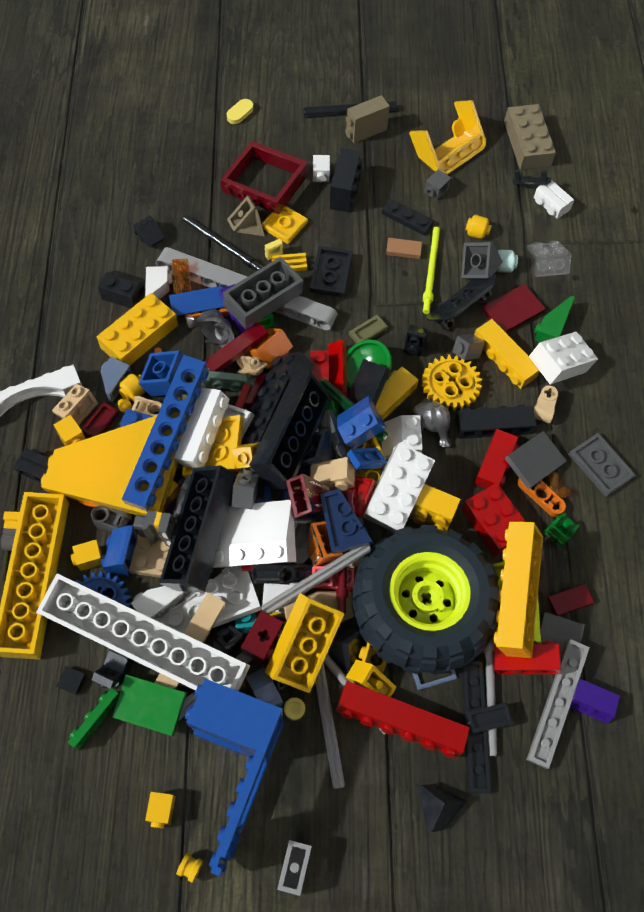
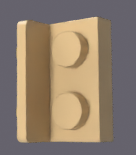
M76 384L52 411L62 419L71 415L79 426L98 405V402L89 389Z

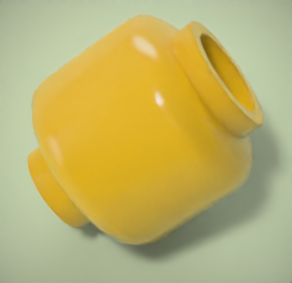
M474 215L472 218L469 217L465 231H468V236L482 240L485 235L489 236L492 226L489 225L488 218Z
M129 374L119 383L120 389L118 392L125 400L134 401L135 396H142L146 392L138 384L141 375Z

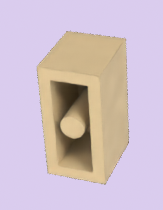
M348 457L311 464L310 477L320 482L323 493L337 489L344 491L355 487V467L351 464Z

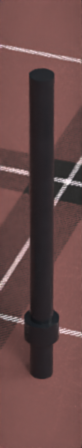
M185 215L183 217L184 222L243 261V264L247 267H252L256 271L263 268V266L255 262L254 258L249 255L246 256L189 216Z

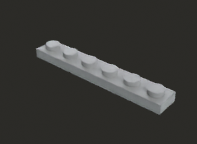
M571 639L567 640L561 658L562 674L555 675L526 759L545 769L550 767L590 648Z

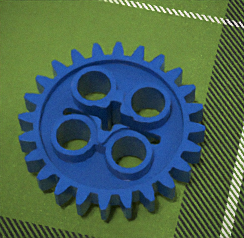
M100 571L98 577L92 572L91 578L83 575L84 582L76 580L77 583L98 593L99 588L102 587L100 594L104 596L109 591H114L112 600L133 608L131 604L127 603L133 599L127 595L130 589L124 588L126 583L124 581L119 582L120 578L118 576L113 578V575L108 572L105 577V574Z

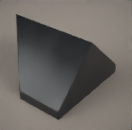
M229 622L214 627L210 631L211 647L229 656L240 649L244 642V636Z
M359 627L337 631L327 653L347 674L356 659L360 660L359 654L362 646H367L359 632Z
M434 784L417 786L428 833L444 830L467 802V800Z

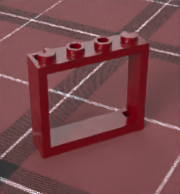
M251 141L220 179L222 192L242 201L248 195L255 206L280 214L308 177L309 165L308 161ZM253 158L293 173L276 197L235 182Z

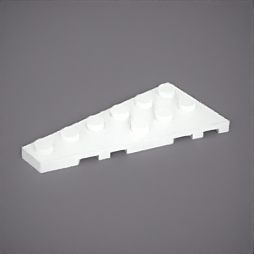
M242 566L226 567L220 575L208 580L205 592H191L184 597V601L177 606L173 605L166 614L154 620L184 633L207 592L226 602L213 628L260 611L261 607L248 571H242Z

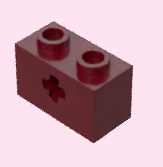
M261 611L241 646L242 654L262 664H265L267 659L270 660L275 650L274 646L284 629L283 621ZM268 636V641L264 640V642H261L260 637Z

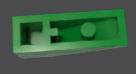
M570 296L544 316L541 323H537L534 333H537L535 341L543 342L560 337L574 301V296Z

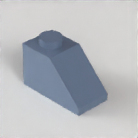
M110 357L108 361L103 363L101 374L109 402L113 403L119 395V383L129 374H132L130 365Z
M264 667L245 677L255 698L277 707L283 706V701L272 679L265 673Z

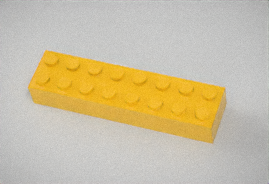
M24 492L0 604V657L37 660L41 658L48 618L36 612L57 572L69 502L63 494Z

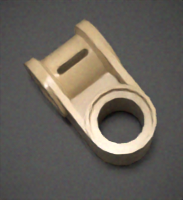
M548 385L542 389L533 410L536 420L551 423L558 397V391L555 387Z
M135 396L131 410L156 416L158 414L154 413L159 412L162 404L158 401Z

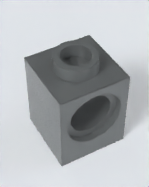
M438 169L426 180L424 192L438 200L449 189L451 177Z

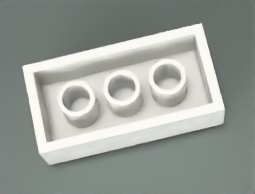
M399 442L395 446L368 501L363 518L393 533L404 528L435 460Z

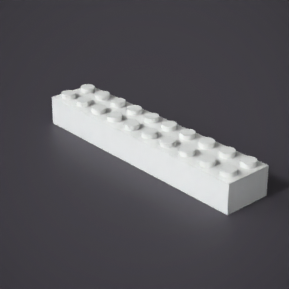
M56 574L36 612L194 690L197 689L199 683L203 684L204 680L208 679L239 691L250 668V665L60 574Z

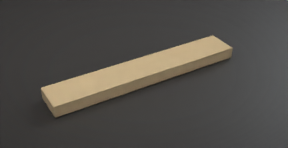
M207 592L183 634L204 643L224 609L226 602ZM161 673L154 682L177 689L180 682Z

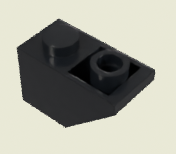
M410 325L406 336L404 352L410 355L421 356L428 329Z

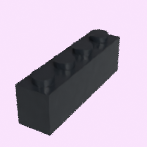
M518 405L516 407L500 406L498 408L482 407L473 410L465 408L458 410L455 419L458 439L493 437L496 429L512 435L532 434L536 428L533 406Z

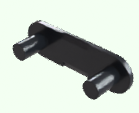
M519 169L514 171L515 178L512 180L513 184L547 185L552 181L550 177H547L546 170L541 171V177L530 178L521 177Z

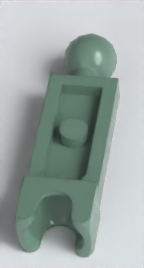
M209 371L206 381H203L202 384H205V387H212L214 389L224 388L238 391L242 390L244 384L250 385L252 388L257 377L251 376L247 379L246 375Z

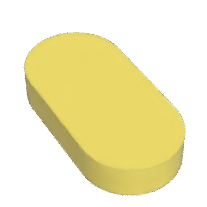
M242 99L227 111L228 122L231 124L242 122L253 112L252 101Z

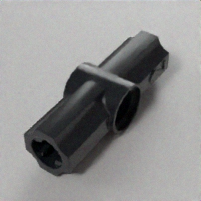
M277 563L254 565L251 577L253 583L289 584L301 582L312 575L313 564ZM286 569V575L282 578L281 572Z

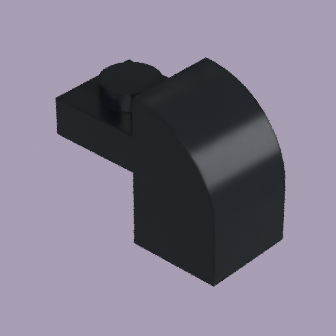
M110 649L104 665L94 672L91 680L97 682L103 688L111 689L113 687L118 689L123 683L125 675L128 674L133 659Z

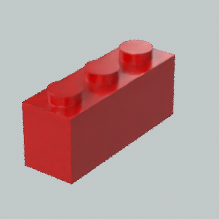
M496 429L474 484L488 488L498 483L500 487H503L506 476H503L505 470L509 471L511 467L505 460V457L518 449L519 445L516 444L517 436Z
M544 641L542 644L533 643L532 658L506 656L494 645V663L497 675L562 674L561 650L559 644H555L554 641Z

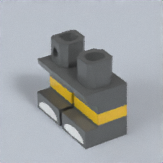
M147 511L146 516L136 515L133 526L135 529H139V536L147 538L150 544H154L160 539L163 540L166 546L170 547L176 522L170 513Z

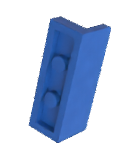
M218 286L169 295L172 311L176 313V316L225 308L219 294V290L223 288Z

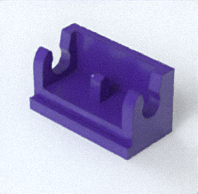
M579 678L570 708L608 724L616 715L620 695Z

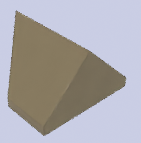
M247 195L227 220L234 232L265 236L258 210L251 197Z

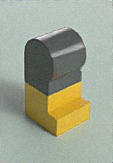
M4 512L3 520L5 522L1 537V549L3 551H12L20 512Z

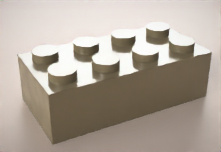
M539 104L508 107L504 123L519 169L551 167L556 151Z

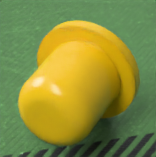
M123 398L118 401L121 412L131 409L130 401Z

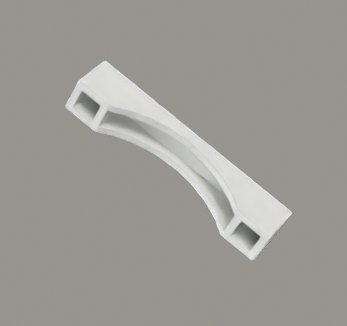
M74 365L62 367L60 370L46 373L41 377L27 380L22 384L10 386L0 391V417L8 409L26 399L46 395L65 397L76 384L82 386Z

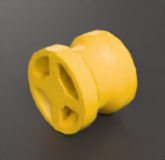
M187 852L180 863L176 875L180 877L185 876L189 882L193 883L204 861L202 859L196 860L192 857L191 853Z

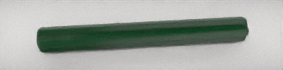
M321 379L319 383L345 411L355 405L328 380ZM384 430L374 437L383 442L388 437V433Z

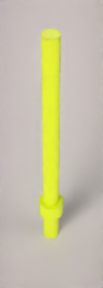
M439 227L433 228L426 290L423 293L424 314L430 313L434 297L432 291L440 234Z

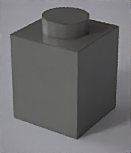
M473 334L458 335L452 352L463 360L479 359L485 342Z

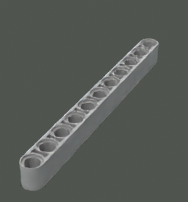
M168 247L163 249L156 261L158 267L168 266L169 273L210 288L218 286L225 288L247 278L245 275ZM299 295L274 311L322 330H330L338 315L335 309Z

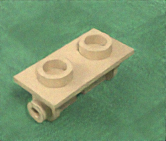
M242 355L236 360L240 367L237 372L252 376L259 375L263 368L268 365L267 363L260 362L257 357Z

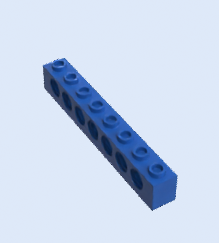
M183 355L123 494L122 500L125 504L146 512L149 511L150 507L154 506L157 489H160L164 482V472L169 470L171 466L172 453L176 452L179 447L178 439L180 434H184L186 430V420L194 411L193 403L195 398H199L202 390L201 384L208 377L209 370L207 369L206 362ZM190 377L195 378L193 382H186ZM181 395H187L185 400L178 399ZM174 412L180 413L177 418H171ZM166 430L173 431L169 436L163 435ZM158 448H165L162 454L155 453ZM157 466L155 472H148L149 467ZM143 484H149V488L146 491H140V487Z

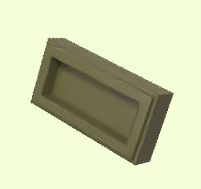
M377 314L349 331V336L357 344L364 340L376 338L387 331L388 326Z

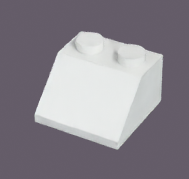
M401 415L384 422L387 427L385 431L388 433V437L385 441L381 442V449L385 459L390 458L395 446L399 442L422 453L420 415Z

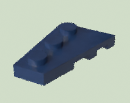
M340 489L320 494L333 554L374 544Z

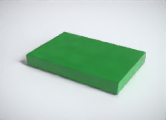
M125 675L112 717L174 736L187 692L131 675Z

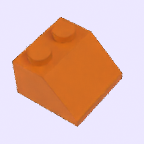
M265 328L270 336L245 353L244 356L257 357L260 362L268 364L263 369H270L275 357L288 354L289 350L293 347L282 329Z

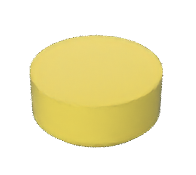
M299 698L288 699L284 705L285 716L293 721L301 719L305 714L304 702Z

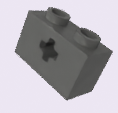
M251 467L240 468L233 485L232 507L253 509L259 491L260 476Z

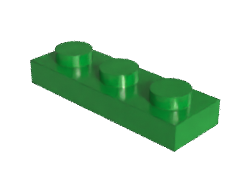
M112 688L109 692L105 691L99 698L100 703L95 709H91L86 714L84 723L80 728L76 727L69 736L70 740L67 743L79 751L116 705L119 693Z

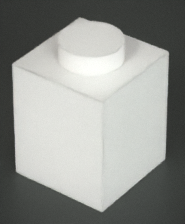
M313 155V182H329L330 155Z

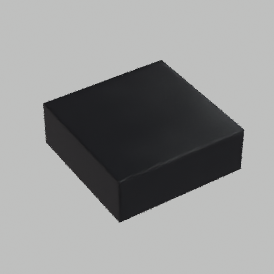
M65 666L56 687L77 695L86 674Z

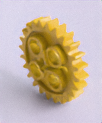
M448 355L447 359L441 356L440 361L435 358L433 364L429 363L428 368L424 370L422 376L423 393H428L427 399L433 398L432 402H439L445 405L447 409L450 406L455 411L458 406L462 410L464 405L469 407L471 402L474 403L476 397L480 394L479 391L482 388V385H480L482 379L479 378L480 372H475L476 366L470 367L471 361L464 363L465 360H458L457 355L454 359H451L450 355Z

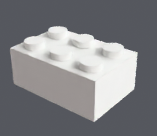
M577 332L540 342L529 356L550 385L586 373L598 360L593 350L588 347Z

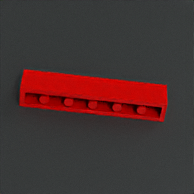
M346 681L335 710L344 718H355L360 720V723L365 726L381 728V731L386 734L392 735L394 733L402 736L401 738L407 742L415 741L422 744V747L425 749H436L443 752V755L449 758H458L464 752L470 728L349 681Z

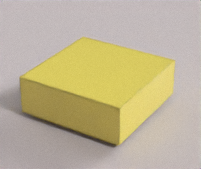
M281 239L265 245V257L267 260H270L272 255L283 254V242Z

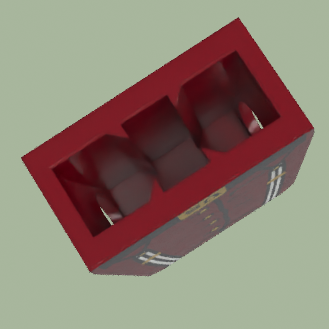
M305 474L286 480L295 518L323 511L320 497L323 491L319 481Z

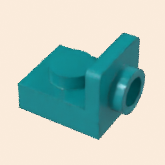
M256 612L235 620V627L243 636L248 635L256 621Z

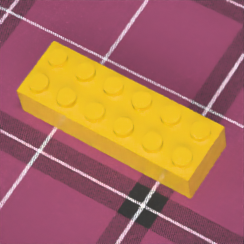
M509 522V528L505 530L507 547L503 550L505 566L501 570L503 585L498 594L501 604L500 610H497L496 613L498 631L494 633V643L506 656L532 658L543 535L534 522Z

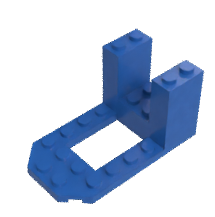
M205 679L203 684L199 683L194 695L197 697L193 706H189L186 712L185 719H187V725L194 730L193 734L195 737L248 758L245 769L248 770L245 779L241 778L236 788V793H239L236 803L231 802L226 816L230 817L227 826H222L219 831L217 841L220 844L217 852L213 853L209 866L212 867L210 873L223 877L227 869L224 863L232 859L283 727V710L270 703Z

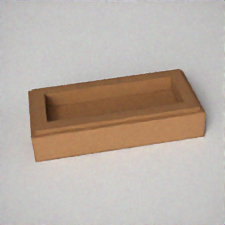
M388 238L386 255L420 259L422 242Z

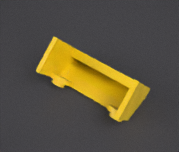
M473 100L454 102L459 116L452 125L454 137L435 150L428 131L409 132L418 157L434 172L439 169L445 174H449L485 148L486 138Z

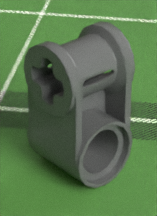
M96 506L91 511L94 525L99 529L112 532L113 529L127 526L128 521L132 519V516L124 511L104 506ZM106 515L103 520H97L98 516Z

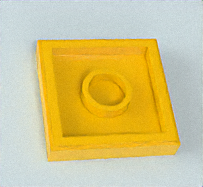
M285 206L280 214L272 212L262 223V228L286 244H289L308 223V218Z

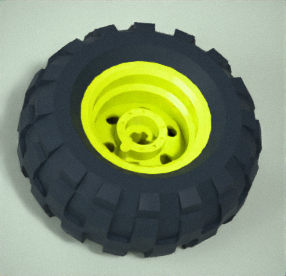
M421 525L417 529L405 527L394 531L391 536L381 538L371 547V552L362 559L357 569L353 585L352 607L354 618L359 625L360 634L365 642L369 643L377 651V655L389 664L391 662L402 667L403 671L415 674L424 672L437 675L447 673L458 667L462 668L473 661L486 648L498 628L496 613L497 610H500L501 602H499L498 598L499 577L493 564L485 560V553L475 543L470 544L462 538V534L449 529L447 532L437 529L435 525ZM422 577L423 581L418 583L415 578ZM441 581L443 587H440L436 582ZM402 592H405L409 597L404 598ZM425 598L429 600L426 604L422 603V600H425ZM450 601L451 606L446 607L443 602ZM416 611L417 616L411 618L409 613ZM430 616L435 618L437 622H432Z

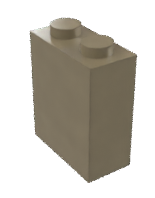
M382 95L347 109L345 133L353 143L387 130L390 106Z

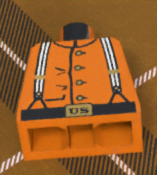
M326 521L312 523L306 540L310 561L313 567L326 566L341 557L343 552L332 553Z

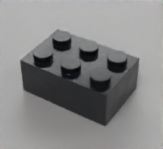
M341 148L331 183L330 209L349 213L350 207L354 206L355 193L357 194L359 187L357 182L361 180L362 171L359 170L362 169L363 159H360L361 151Z

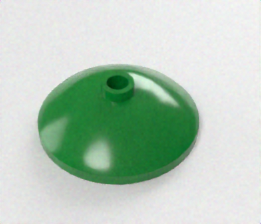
M364 340L358 342L347 351V387L351 389L363 358L391 371V353L383 343L377 340Z

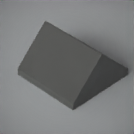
M493 242L464 243L461 278L490 279L503 263Z

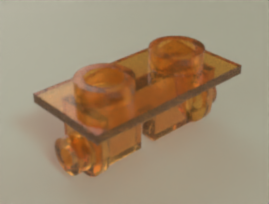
M173 259L172 263H170L172 276L175 278L173 280V292L175 294L190 292L188 259Z

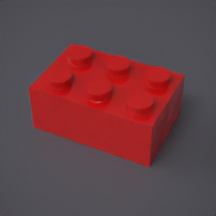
M498 483L467 499L461 509L494 557L503 553V550L507 547L505 530L509 528V522H526Z

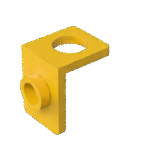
M367 643L366 647L362 646L359 658L362 659V662L372 664L370 661L371 656L378 653ZM382 659V664L375 667L383 673L387 662Z

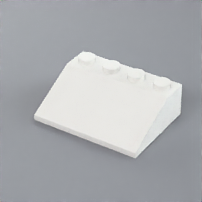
M291 500L254 503L252 510L229 506L212 568L296 562L294 513Z

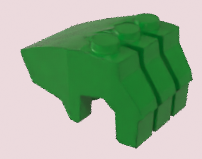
M566 513L557 516L543 531L547 537L551 536L549 538L551 541H556L555 544L559 548L573 536L580 526L569 519Z

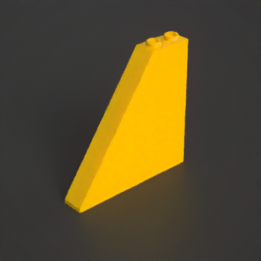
M174 412L171 418H177L180 413ZM157 415L55 449L53 455L48 459L49 467L46 474L42 476L41 487L48 493L63 494L65 497L134 515L146 516V511L125 504L122 497ZM166 430L163 435L169 436L173 431ZM180 434V437H179V439H178V440H179V443H180V441H181V438H182V435H183V434ZM158 448L155 453L162 454L165 448ZM176 452L172 453L171 466L169 470L164 472L163 485L160 489H157L155 494L156 502L153 507L149 508V511L162 513L164 511L179 464L174 459ZM157 466L149 467L148 472H155ZM143 484L140 487V491L148 490L149 484Z

